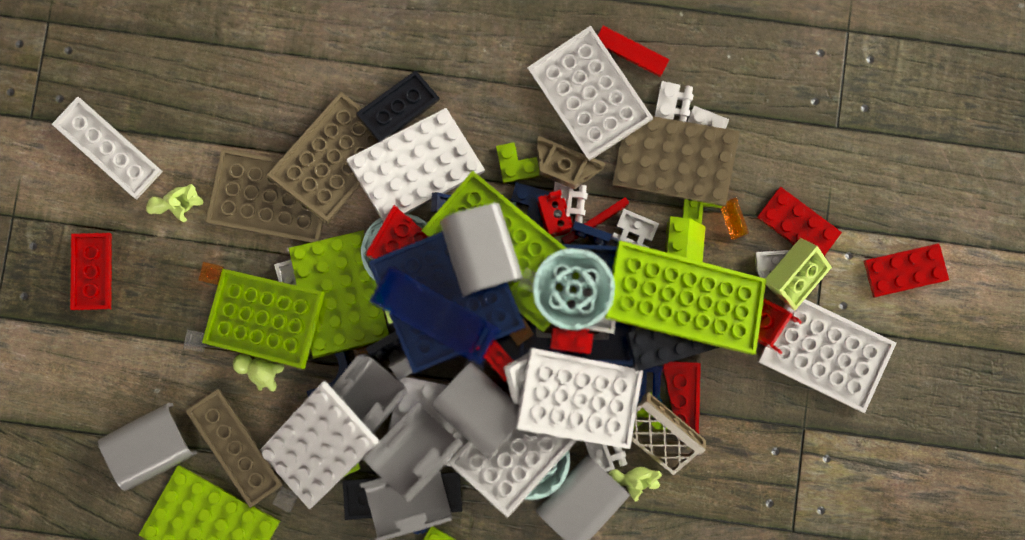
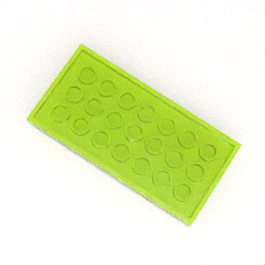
M472 171L421 231L430 237L442 232L440 222L451 214L499 203L523 277L518 282L514 283L512 280L508 281L507 284L520 314L544 332L551 322L542 315L536 305L533 293L534 279L539 267L549 256L567 248ZM573 272L571 277L573 280H578L580 274ZM558 283L555 285L557 292L563 291L564 287L562 284ZM570 287L569 291L575 294L577 289L576 287Z
M624 241L617 242L612 270L615 285L614 298L604 318L750 355L756 354L766 286L765 278Z

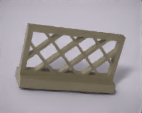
M647 392L643 396L642 400L637 404L635 429H633L631 441L672 475H675L697 454L701 455L706 451V440L652 394ZM643 408L648 412L649 417H637V412ZM638 422H649V429H638ZM652 422H660L663 425V429H652ZM638 434H650V442L641 441ZM652 434H664V442H653ZM666 434L676 435L678 442H666ZM653 446H664V454L655 453ZM667 446H678V454H667ZM681 446L690 447L693 451L689 454H681ZM667 458L679 459V463L673 468L667 463Z

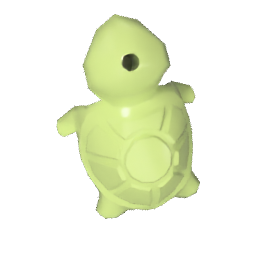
M189 184L185 187L174 188L163 199L151 197L147 202L146 211L149 214H162L169 209L176 218L186 222L187 219L184 217V213L190 210L193 205H202L203 199L197 195L195 187Z
M239 354L233 360V369L239 374H248L249 379L256 384L258 390L262 391L263 387H267L270 391L274 392L277 387L274 380L275 375L283 371L284 364L258 357L252 360L246 354Z
M636 467L626 474L616 469L608 472L620 486H626L635 502L639 500V496L643 493L642 490L647 487L650 489L659 488L660 483L658 479L662 476L660 471L650 470L645 467Z

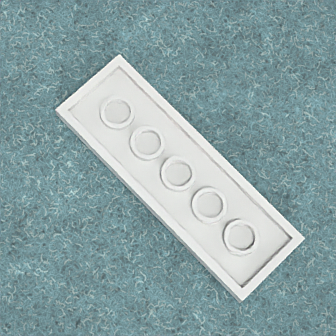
M79 97L52 123L56 129L135 199H138L163 172Z

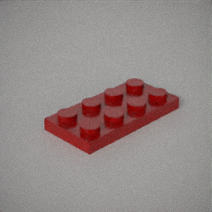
M782 187L778 188L757 216L759 220L791 244H796L802 238L816 245L824 256L842 233Z
M71 234L70 310H111L112 234Z
M940 243L864 260L873 298L949 280Z

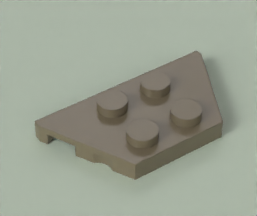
M538 136L537 138L540 176L575 190L605 168L606 163L594 158L589 161L585 154Z

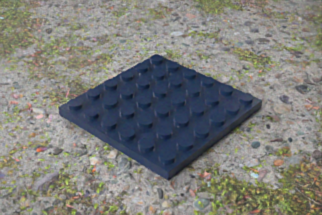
M443 231L368 262L413 374L525 328L507 282L474 291L463 297Z

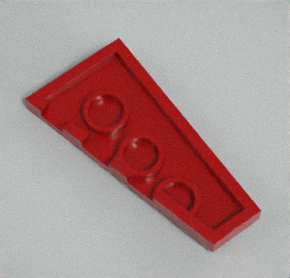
M669 362L662 364L672 412L699 434L701 363Z

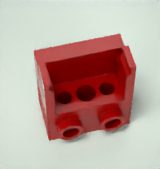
M561 190L550 192L549 195H543L537 199L545 231L552 237L568 234L573 227L571 217L567 216L565 212L567 204L565 198H561ZM554 213H560L561 217H554Z
M764 299L758 342L781 355L783 352L774 345L789 320L799 324L802 322L799 318L793 316L790 311Z

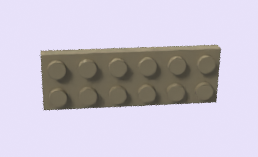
M220 389L215 390L186 410V413L250 508L284 485L275 470L263 458L259 446Z

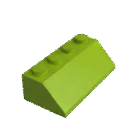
M670 216L667 222L665 252L703 262L705 226L689 218Z

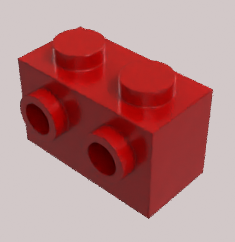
M557 326V328L552 329L550 349L591 354L593 334L589 333V329L571 331Z

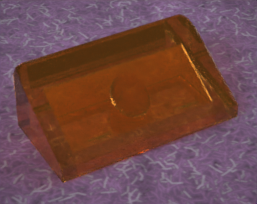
M737 198L728 200L726 207L723 206L720 209L732 240L746 236L749 234Z

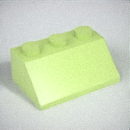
M800 238L767 276L766 285L772 293L795 311L832 267L816 245Z

